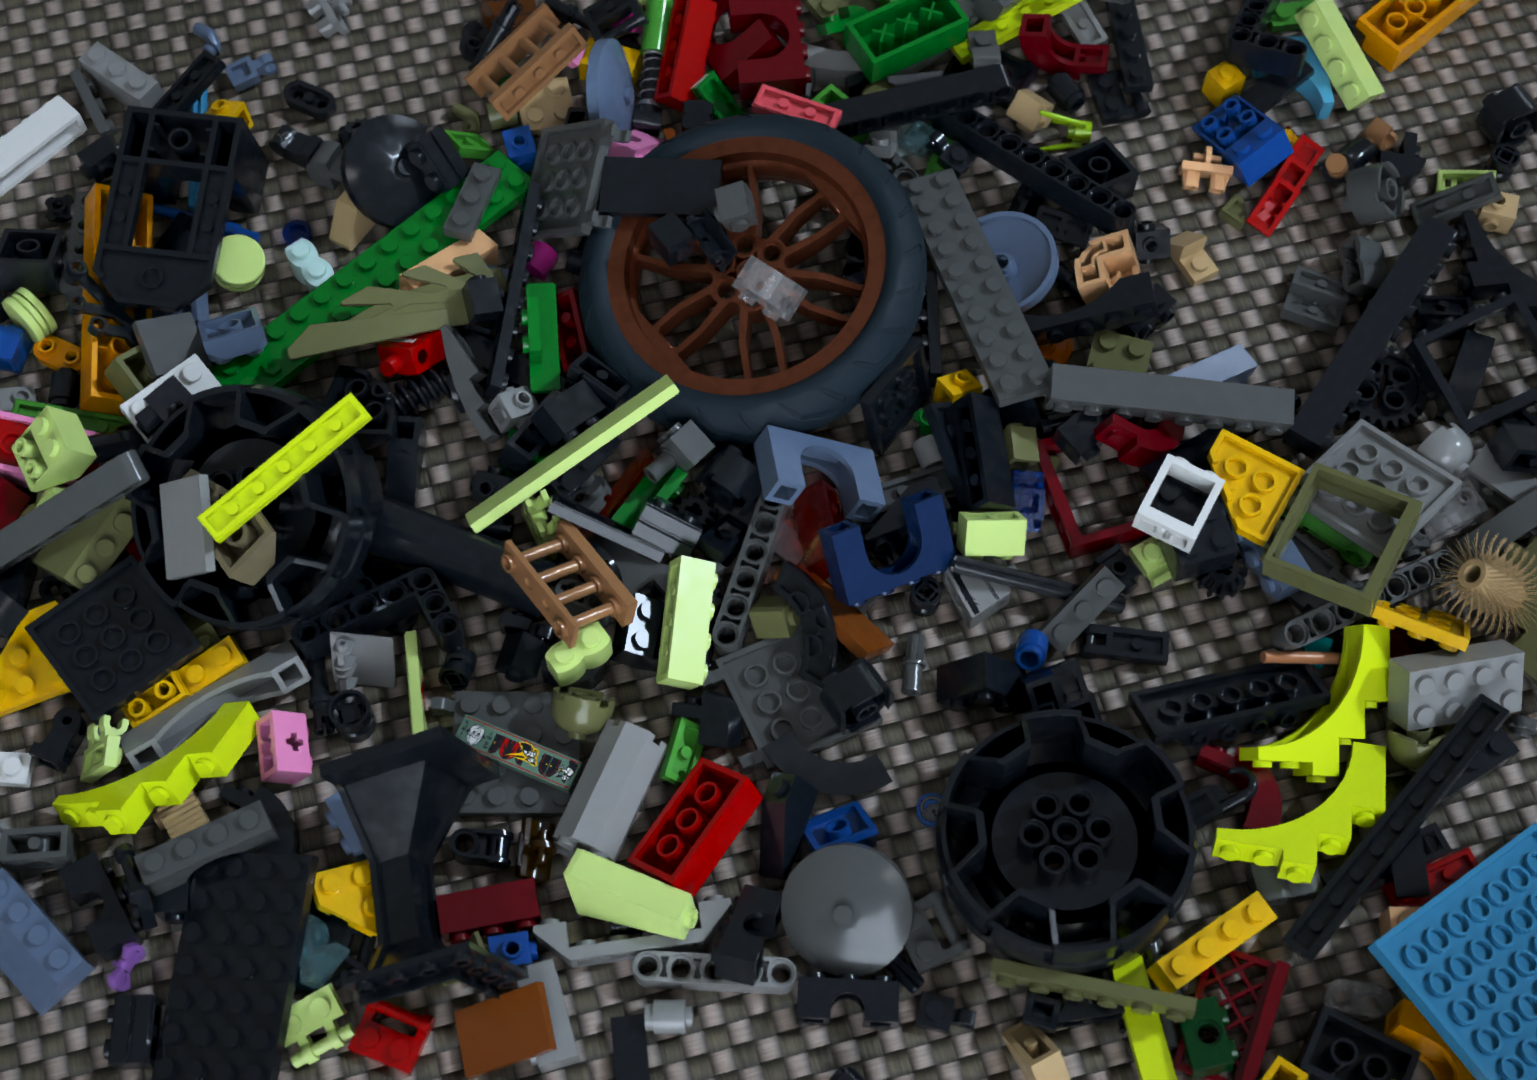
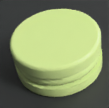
M235 234L224 237L215 281L224 289L233 292H245L253 289L261 282L265 273V254L263 249L254 239L245 235Z
M20 287L14 291V294L2 301V306L15 325L23 328L29 339L33 342H40L58 329L51 313L28 289Z

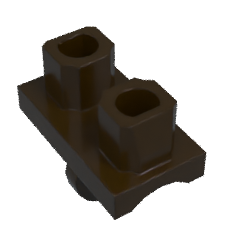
M527 817L522 819L518 838L519 853L518 862L515 867L516 877L524 879L534 877L535 881L543 883L550 881L552 854L557 852V844L553 841L555 824L538 822Z

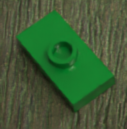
M713 70L707 71L691 88L697 99L713 103V120L745 114Z

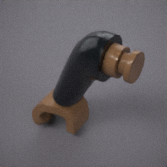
M1376 117L1365 130L1357 135V138L1325 159L1322 165L1323 177L1333 185L1345 184L1346 171L1363 167L1381 150L1389 152L1398 142L1397 134L1393 132L1394 130L1390 125Z

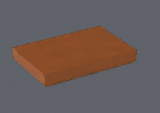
M537 981L499 995L500 1000L493 997L454 1011L466 1078L473 1079L557 1049L544 982Z

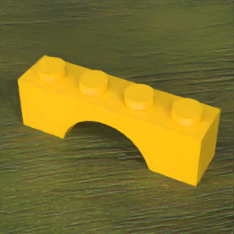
M1256 891L1156 961L1146 970L1147 974L1159 991L1175 993L1231 951L1262 931L1278 917L1261 894Z

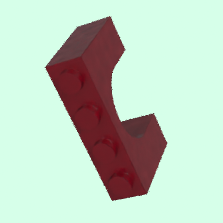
M712 0L717 3L716 20L712 28L711 44L705 64L710 68L713 67L724 86L727 85L736 91L738 90L736 61L773 57L785 47L772 28L760 18L733 41L717 44L715 40V27L720 16L728 9V0Z
M728 0V17L731 33L744 32L760 18L786 43V47L773 57L736 61L739 101L754 100L762 84L798 96L806 95V83H811L810 66H805L804 61L808 60L807 44L801 43V38H804L805 33L803 21H798V16H801L800 0Z

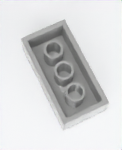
M1499 639L1470 644L1466 652L1458 649L1454 653L1441 649L1389 658L1387 717L1407 732L1457 723L1481 693L1509 710V713L1519 712L1522 708L1525 652L1507 641Z

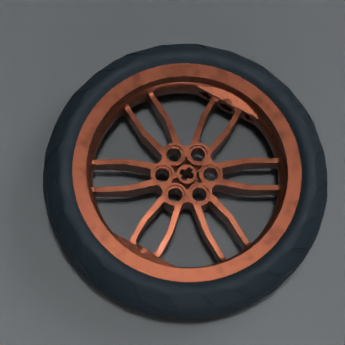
M742 114L709 121L680 133L647 153L643 158L722 160L721 187L742 180L743 182H749L758 224L750 226L748 230L743 232H729L725 227L728 238L736 247L738 253L724 273L719 272L718 267L708 262L707 256L699 247L700 242L695 240V253L707 259L706 264L676 263L670 267L665 260L649 257L648 255L653 246L649 240L648 225L659 218L612 216L613 220L610 229L593 227L583 248L578 281L579 307L584 331L593 356L632 384L629 400L667 374L680 392L648 414L647 417L668 429L672 428L678 421L683 426L691 419L712 443L728 445L754 444L767 424L808 434L847 414L860 403L863 392L874 384L887 366L896 358V355L905 347L913 334L922 311L927 274L924 237L913 205L899 180L869 149L840 131L816 121L780 114ZM757 181L790 182L812 189L816 194L796 208L769 238L762 239L763 211ZM823 207L825 209L828 207L836 217L835 220L814 235L787 247L801 227ZM848 228L862 243L865 259L863 284H857L827 273L791 269L824 250ZM752 247V250L749 252L741 253L743 249ZM774 255L780 256L775 261H768V259ZM643 269L676 280L710 284L678 303L653 326L643 316L639 294ZM776 282H784L781 287H772ZM795 290H827L860 299L852 315L846 316L808 302L795 294ZM727 292H734L731 297L722 298ZM755 300L761 301L757 306H749ZM778 305H783L813 321L842 329L816 354L788 368L784 343L772 312ZM715 306L700 327L678 347H672L665 339L667 333L685 320ZM739 314V348L744 379L717 378L691 371L683 361L706 345L733 315ZM767 321L774 339L779 372L753 378L750 355L752 328L754 323Z

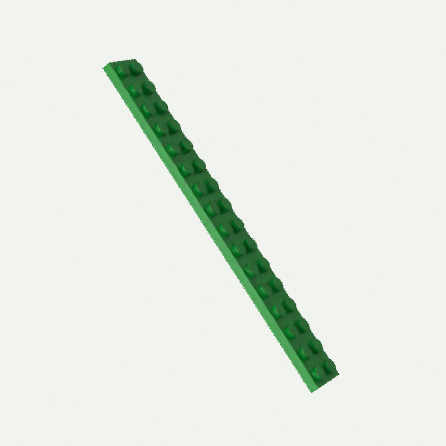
M499 150L481 162V164L499 168L502 172L499 184L478 226V229L482 232L522 202L523 195L531 180L528 174ZM466 178L460 181L453 189L439 194L266 325L263 329L268 343L261 353L253 356L244 354L234 357L229 363L215 364L209 371L222 386L259 384L283 387L324 355L293 361L289 360L287 349L309 325L351 319L371 306L342 307L340 306L342 300L367 286L399 289V275L460 240L444 235L443 226Z

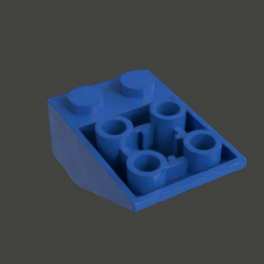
M1236 93L1192 127V130L1206 146H1212V152L1215 155L1222 156L1221 162L1224 165L1234 166L1233 175L1248 187L1294 152L1285 130Z

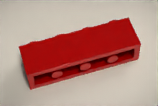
M674 0L653 100L681 112L684 109V101L697 99L691 88L705 73V63L711 44L712 28L716 20V2L712 0Z

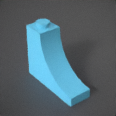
M1306 36L1286 37L1301 41L1307 46L1305 61L1314 69V75L1295 90L1310 103L1317 120L1328 119L1335 101L1327 73ZM1251 69L1253 78H1263L1268 74Z

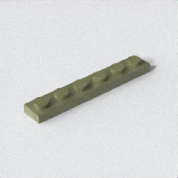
M992 958L990 979L996 980L995 983L1001 987L1015 988L1016 985L1029 987V991L1036 994L1048 995L1051 991L1061 993L1063 998L1071 1001L1081 1002L1083 998L1096 1000L1099 1006L1106 1008H1117L1118 1005L1131 1007L1132 1012L1140 1015H1151L1152 1012L1166 1014V1019L1175 1022H1186V1019L1192 1020L1196 1011L1197 998L997 958Z

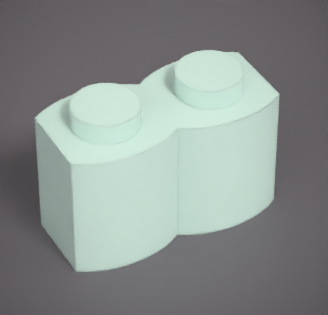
M300 238L285 248V253L295 278L307 286L309 293L335 274L332 266L325 259L319 257L315 246L309 240Z

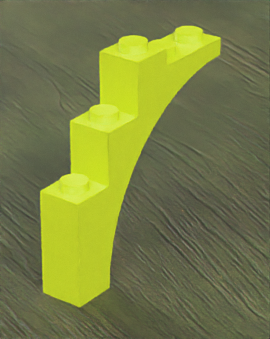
M1368 624L1345 626L1341 659L1337 674L1329 690V693L1332 695L1330 705L1319 707L1304 725L1281 740L1257 747L1239 748V761H1252V767L1272 768V762H1279L1280 769H1293V776H1306L1307 783H1326V777H1339V745L1350 746L1352 745V739H1365V709H1377V703L1388 702L1390 629L1381 625Z
M250 701L223 703L203 727L164 757L134 774L102 787L74 794L59 795L52 803V806L60 816V820L71 828L104 826L110 835L136 834L156 806L182 805L201 778L227 777L257 735L256 721L260 718Z
M1353 741L1346 761L1345 776L1337 789L1325 802L1300 818L1272 827L1258 829H1227L1217 827L1212 843L1211 856L1219 857L1226 861L1237 860L1255 863L1262 867L1274 866L1277 867L1278 879H1285L1292 883L1310 884L1317 867V851L1327 855L1345 856L1352 838V824L1364 828L1373 827L1386 810V746Z

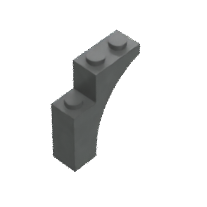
M598 534L588 541L589 543L592 542L600 545L610 554L620 570L624 586L632 595L637 592L651 597L655 591L665 602L669 564L644 558L630 549ZM712 560L710 562L716 563L715 573L718 575L716 590L719 587L721 588L724 583L725 568L718 561Z

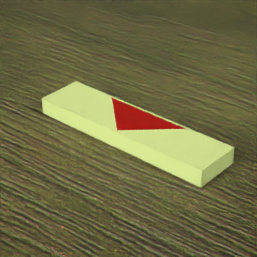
M416 630L406 631L404 634L411 734L428 730L421 641Z

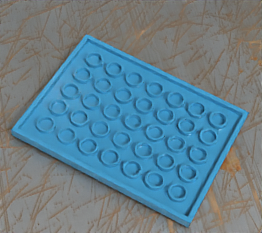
M1534 823L1367 948L1477 1080H1537V824Z

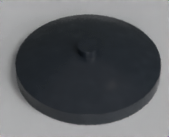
M388 114L366 121L350 135L341 157L342 181L352 203L368 219L391 229L396 228L438 196L426 186L424 175L417 166L411 163L408 157L409 152L405 148L408 142L416 138L427 127L406 116Z

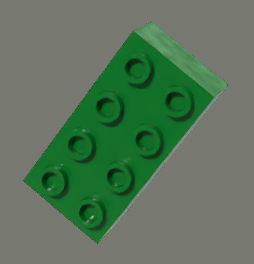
M895 0L846 22L843 44L869 82L873 84L966 41L970 20L956 0Z

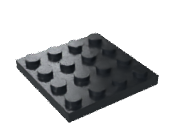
M133 554L24 627L96 725L99 724L101 716L104 714L112 715L204 650L201 643L175 609L165 602L151 587L138 566L139 562Z

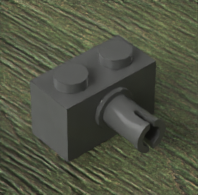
M691 419L683 426L678 421L657 440L660 446L653 452L657 458L650 465L646 466L643 472L655 484L669 471L672 472L678 467L686 473L708 454L715 445Z

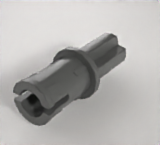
M918 633L907 636L905 660L901 663V666L904 668L901 693L907 696L921 695L922 670L926 669V663L923 662L926 638Z

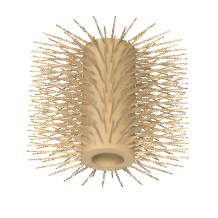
M1477 532L1474 547L1475 558L1471 554V546L1469 545V560H1467L1466 556L1464 559L1461 557L1464 562L1457 561L1462 565L1461 567L1458 566L1460 569L1453 568L1450 570L1458 574L1443 575L1458 577V579H1450L1456 581H1447L1450 583H1446V585L1459 582L1458 585H1454L1455 587L1445 591L1446 593L1451 590L1457 592L1452 593L1454 595L1445 602L1443 607L1452 598L1460 594L1459 599L1456 600V604L1449 610L1448 615L1451 614L1459 602L1464 600L1461 607L1462 610L1469 604L1471 605L1470 611H1468L1469 614H1466L1463 622L1467 623V620H1470L1469 615L1471 612L1478 608L1477 616L1472 618L1470 626L1474 627L1476 620L1479 621V615L1481 618V614L1485 612L1484 620L1477 629L1481 631V629L1483 630V625L1485 627V620H1488V617L1492 614L1491 624L1485 633L1488 635L1487 633L1490 634L1489 630L1492 632V623H1495V618L1497 620L1498 615L1499 625L1496 632L1498 636L1499 627L1501 633V620H1503L1505 611L1508 637V612L1510 611L1513 616L1512 623L1514 622V627L1516 624L1514 612L1516 614V611L1520 617L1519 619H1521L1520 621L1523 623L1522 618L1524 619L1519 610L1524 615L1525 613L1519 607L1522 609L1526 608L1522 603L1530 606L1523 601L1531 599L1526 597L1529 595L1525 594L1537 593L1525 592L1537 591L1526 590L1533 589L1532 587L1537 588V584L1525 586L1526 584H1535L1529 582H1533L1532 580L1537 581L1535 580L1537 576L1523 582L1527 580V577H1530V574H1533L1532 572L1537 570L1536 566L1528 574H1523L1528 569L1527 567L1533 563L1535 555L1532 556L1524 568L1518 571L1520 563L1528 555V551L1525 550L1521 560L1513 565V559L1518 557L1517 555L1520 554L1521 547L1515 548L1516 551L1513 550L1514 555L1512 558L1506 561V555L1511 551L1510 549L1514 543L1508 544L1509 547L1506 546L1507 551L1505 552L1504 549V554L1502 553V556L1499 557L1500 548L1507 541L1501 540L1502 542H1499L1500 547L1498 548L1497 545V550L1495 549V552L1491 555L1493 543L1499 535L1497 533L1495 538H1492L1493 542L1491 543L1490 541V548L1484 556V547L1488 533H1486V537H1483V546L1478 558ZM1460 609L1459 612L1456 614V616H1457V617L1455 618L1456 620H1458V618H1460V615H1461V612H1462L1461 609Z

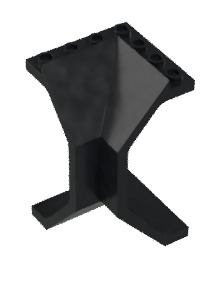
M441 725L319 764L320 777L333 784L338 790L370 866L378 946L366 972L353 974L347 970L340 972L341 986L355 991L359 995L360 1007L452 979H457L500 1000L498 988H512L517 985V981L529 978L526 964L516 966L470 941L449 947L445 946L441 938L433 875L434 858L470 791L479 784L500 778L499 766Z

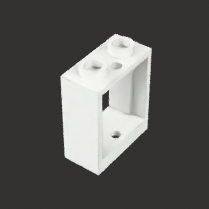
M1168 453L1136 513L1132 527L1186 553H1190L1226 480L1210 470H1203L1190 464L1185 458L1175 457ZM1166 475L1209 494L1194 526L1151 507Z

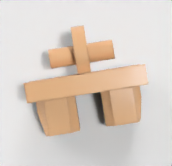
M1206 146L1204 154L1193 153L1192 161L1182 160V164L1178 168L1182 189L1197 190L1199 179L1204 178L1210 179L1208 192L1223 194L1229 179L1233 175L1234 166L1221 165L1222 156L1212 155V146Z

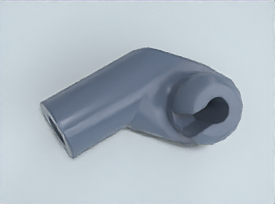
M200 22L195 23L192 28L193 34L204 39L207 43L202 47V51L205 49L214 56L216 54L219 55L222 46L215 30Z

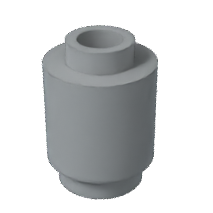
M686 999L654 1000L653 1003H645V1031H653L654 1034H686L687 1027H693V1006H687Z

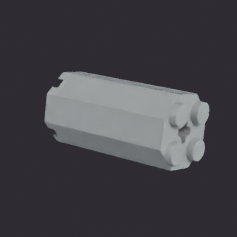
M608 719L553 834V841L559 845L557 852L572 858L576 849L579 848L616 862L666 753L667 744L661 740L658 746L653 742L655 735L652 732L630 722L620 720L618 726H614V720Z

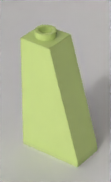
M577 848L563 873L576 912L579 915L607 922L610 921L615 924L680 940H685L689 930L693 929L697 923L698 910L695 908L692 894L586 850Z

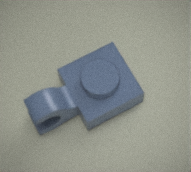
M265 53L251 61L248 55L226 65L227 67L224 69L237 93L262 82L259 75L270 76L278 71L270 53Z

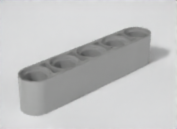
M648 950L637 954L632 963L634 978L639 985L646 988L782 995L792 991L797 975L793 962L783 957L764 956V963L754 986L722 978L715 980L708 978L705 974L707 969L715 966V962H711V954ZM650 962L657 966L656 972L651 976H644L639 972L640 967L645 963ZM680 964L687 965L690 968V973L683 978L676 977L672 973L675 966ZM783 969L789 972L791 977L787 982L779 983L773 979L772 974L777 970Z

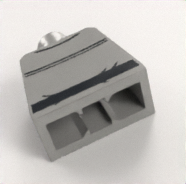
M988 556L982 559V561L996 564L992 557ZM1014 564L1007 566L1009 568L1017 569V567ZM947 567L948 570L943 573L942 582L968 629L974 628L1005 607L1010 601L1012 592L1009 586L953 573L950 571V567Z

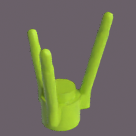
M1044 110L1039 111V115L1052 119L1050 123L1067 126L1066 139H1071V142L1039 147L1045 152L1071 148L1077 149L1082 147V143L1089 144L1092 133L1091 121L1077 120Z

